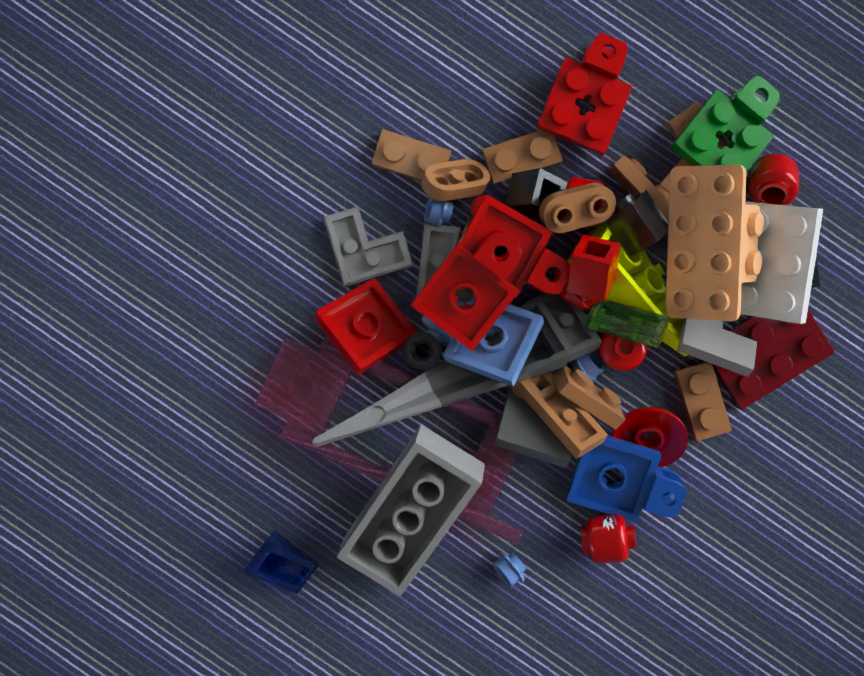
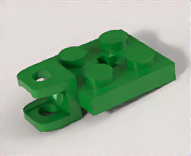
M760 76L752 78L730 98L717 89L710 95L669 148L691 166L737 164L744 166L747 172L774 137L761 123L768 118L777 106L780 99L779 91ZM756 90H760L765 94V101H762L754 94ZM715 134L725 135L728 139L729 147L718 148L716 144L719 139Z

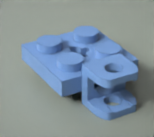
M473 297L469 303L470 305H472L475 302ZM458 300L456 302L460 306L464 304V302ZM509 304L474 350L470 351L424 315L422 317L424 325L429 329L428 333L436 337L441 345L447 346L443 354L446 362L514 387L544 324L542 315ZM496 332H500L502 342L495 346H489L485 337L487 335L493 336Z

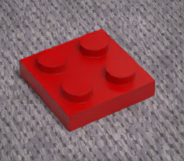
M375 278L320 308L314 315L315 321L357 375L404 347L407 339L413 334L418 333Z

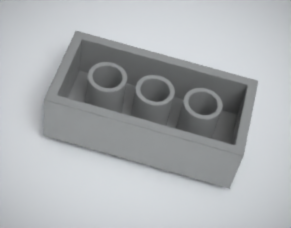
M421 424L346 533L336 558L401 597L481 486L485 464Z

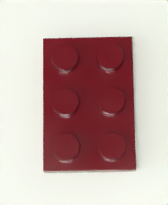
M808 309L806 323L803 324L750 316L728 330L757 341L754 370L748 377L720 366L712 365L736 407L743 410L834 354L835 351Z

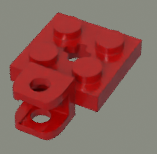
M601 33L586 49L580 63L565 57L535 128L600 156L606 154L632 89V85L616 79L627 56V44L605 33ZM586 98L590 101L593 112L588 111L582 116L579 114L580 108L575 105V101H582Z
M485 195L459 243L473 253L491 231L500 229L520 245L522 251L518 264L506 279L519 288V293L524 284H527L543 293L559 294L569 278L570 264L561 256L544 248L553 231L496 199ZM548 268H552L554 271V277L551 281H548L545 275Z
M500 229L491 231L473 253L460 243H457L413 300L411 306L470 351H473L519 293V288L506 278L521 258L522 251L520 245ZM497 246H504L508 249L507 253L501 257L496 256L493 250ZM467 287L473 290L472 297L475 302L472 305L469 303H464L462 306L456 303L458 295L455 291L459 288L461 290H465Z

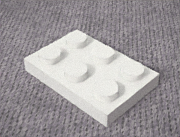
M745 202L748 205H760L764 227L762 234L758 237V252H760L762 257L761 271L757 275V282L742 283L740 314L798 324L806 323L823 209Z

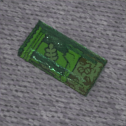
M605 300V302L598 301L593 305L586 317L585 328L659 349L668 329L670 317Z

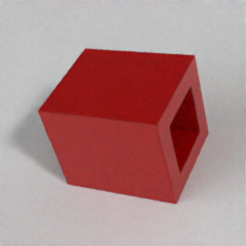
M583 235L571 256L568 293L580 295L586 299L605 302L616 280L621 243Z

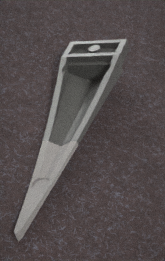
M544 293L532 298L520 307L542 315L544 324L516 383L566 367L568 362L598 350L602 343L595 330L586 328L590 322L584 312L561 299L559 294ZM496 332L493 336L487 335L485 337L489 346H495L502 342L500 332ZM444 359L396 391L315 437L312 444L313 447H319L507 386V384L451 364Z

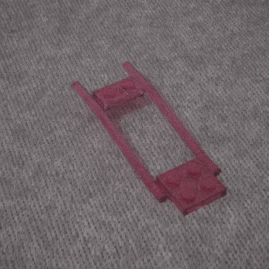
M325 337L320 352L285 338L255 405L288 420L281 432V437L382 482L389 469L331 443L319 447H313L312 444L315 437L325 432L353 371L352 367L328 337ZM382 361L366 370L401 387L416 378ZM465 399L446 405L445 407L489 426L475 456L476 459L485 464L482 484L458 517L517 545L523 531L489 516L518 454L494 445L501 416Z

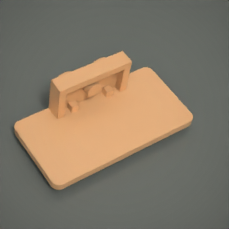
M742 165L679 166L671 170L666 282V314L671 318L735 321L740 317L742 283L757 282V275L762 267V257L760 252H758V237L762 234L764 220L760 213V205L745 204L747 172L746 168Z

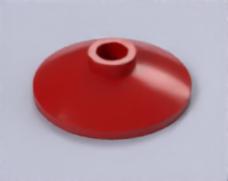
M646 407L632 410L624 415L626 420L616 430L613 429V437L660 451L659 467H664L677 461L685 452L688 444V434L683 422L673 413L660 408Z

